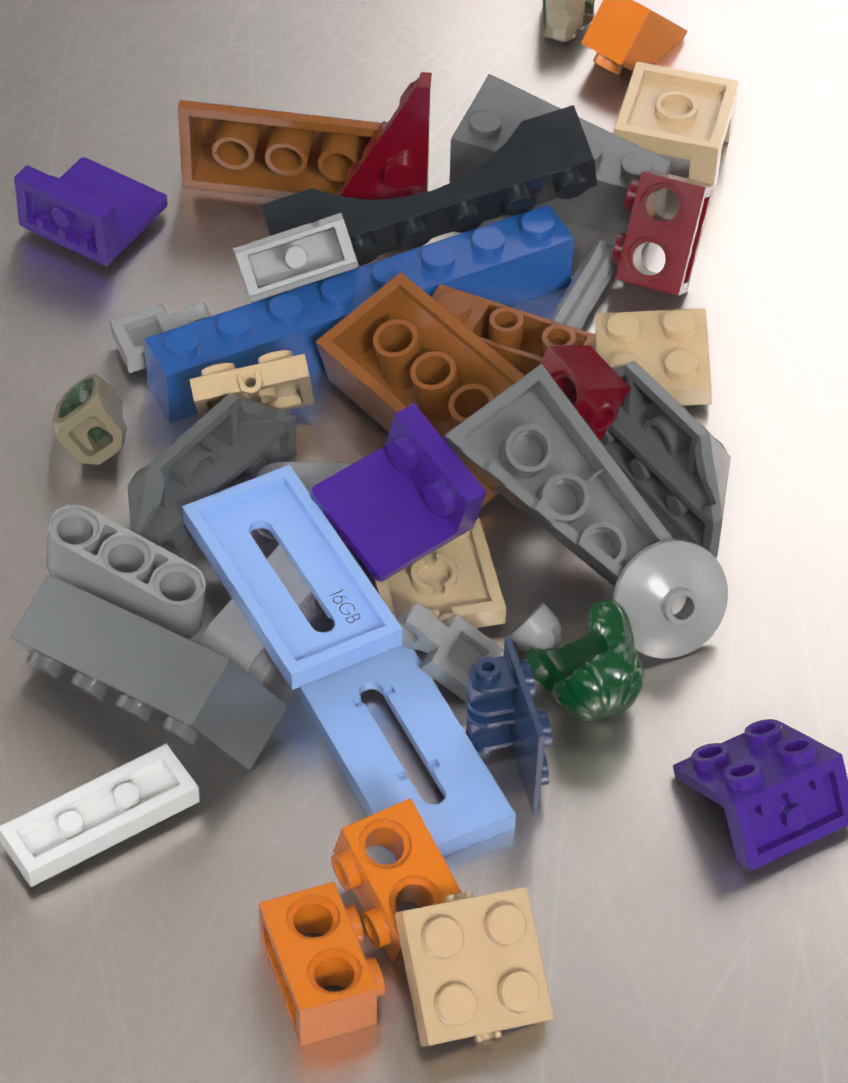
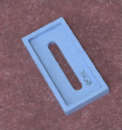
M290 465L182 506L183 523L291 690L402 645V627L321 509L310 498V493ZM258 528L269 530L283 551H287L288 558L328 618H332L334 625L332 630L323 633L315 631L311 627L250 535L253 530Z
M400 645L294 689L367 817L411 798L443 857L515 829L516 813L431 676L420 669L422 662L414 649ZM373 689L383 695L445 799L439 804H428L421 798L410 778L406 777L403 766L367 706L361 702L360 695L362 692ZM386 848L391 859L395 863L396 859L390 850Z

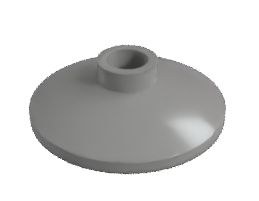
M664 540L644 548L626 564L616 582L613 600L624 607L629 617L636 650L655 658H676L689 654L701 647L718 629L727 608L728 584L720 563L709 551L686 540ZM686 596L682 609L673 614L672 605L675 600Z

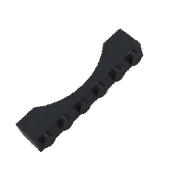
M574 105L522 121L508 141L485 163L462 178L429 192L396 199L365 200L336 196L311 188L261 204L260 206L270 236L342 213L358 265L362 266L374 261L379 255L400 248L415 249L427 244L432 238L454 231L464 233L476 229L483 222L504 215L515 216L532 210L535 205L557 198L572 199L578 197L588 188L597 186L593 154Z

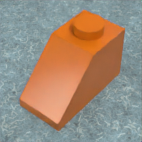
M603 0L581 44L597 52L593 59L594 63L620 75L624 67L634 71L636 62L656 63L684 39L688 30L634 0Z

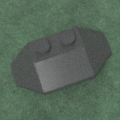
M636 361L611 367L630 386V390L619 408L617 419L607 429L602 438V445L639 494L687 541L703 547L716 558L720 543L731 456L724 445L714 438L700 422Z
M229 393L185 433L178 435L171 445L148 466L139 469L127 485L131 531L183 559L198 544L183 523L182 506L257 477L258 472L266 465L292 460L296 456V416L286 410Z

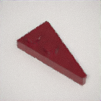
M421 72L419 78L408 85L400 97L398 109L388 122L383 121L364 148L361 160L355 162L347 172L345 184L336 196L376 200L403 198L429 192L432 73Z

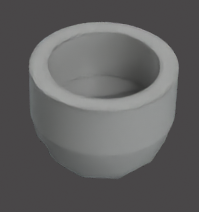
M542 602L508 636L525 652L531 647L548 651L554 649L559 644L562 638V629L556 615Z

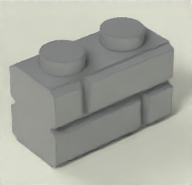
M342 213L233 248L251 302L359 267Z

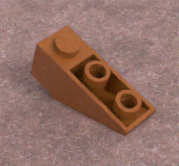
M442 284L438 286L432 296L435 301L524 376L540 364L549 346L590 345L592 347L596 341V334Z

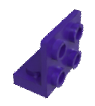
M85 157L80 158L60 178L43 173L28 165L14 176L20 226L106 267L168 206L166 194Z
M412 404L394 415L385 446L314 485L311 489L310 498L318 505L328 521L377 581L382 582L473 529L487 491L417 406Z
M765 719L751 723L745 728L744 733L722 743H710L700 746L692 752L691 757L673 765L677 780L724 807L737 863L749 871L755 870L848 826V778L843 755L779 720Z

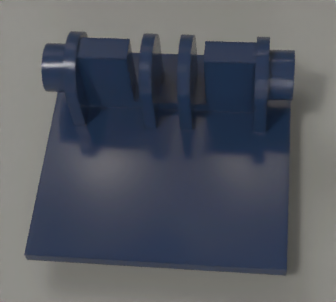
M511 637L504 638L503 656L496 658L483 657L473 664L469 670L466 734L479 753H489L494 749L511 747L532 812L534 813L539 812L541 785L549 784V769L544 748L552 746V729L546 710H536L532 699L535 696V683L528 660L519 661Z

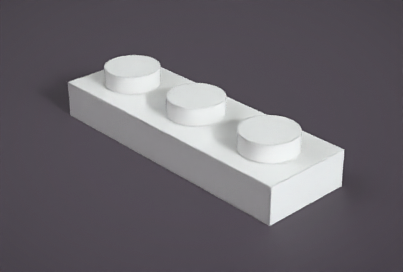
M165 744L1 825L0 842L30 887H33L200 802L199 787L169 746Z

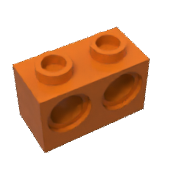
M411 798L341 828L333 850L334 855L331 856L333 870L344 890H354L364 909V912L361 913V920L370 942L377 949L384 947L390 961L394 964L403 960L395 913L398 912L396 904L412 902L419 907L446 903L445 896L462 892ZM370 846L385 847L392 852L396 862L389 865L378 864L368 856L366 848Z
M335 881L259 902L260 940L300 1047L377 1025V997L385 995L383 975L374 956L365 959L359 944L364 941V934L358 911L353 903L343 904ZM308 933H320V934H323L322 936H319V937H307V936H304L305 934H308ZM329 986H340L345 988L344 990L337 992L324 990V988Z

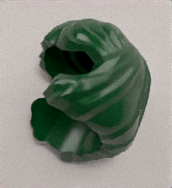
M602 600L590 606L588 626L591 631L585 637L578 638L575 642L566 644L562 648L548 651L531 647L524 655V660H528L534 679L554 696L557 703L573 718L581 721L594 722L605 717L610 718L622 714L635 703L642 689L644 671L642 663L638 658L639 653L635 650L630 620L624 607L615 600Z

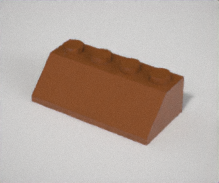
M180 100L178 104L182 187L271 198H283L311 188L337 195L345 184L347 172L355 162L361 160L364 148L382 123Z
M402 272L316 341L329 380L388 432L390 431L394 415L406 407L415 404L443 438L444 435L524 377L519 370ZM468 468L487 491L482 504L484 506L499 492Z

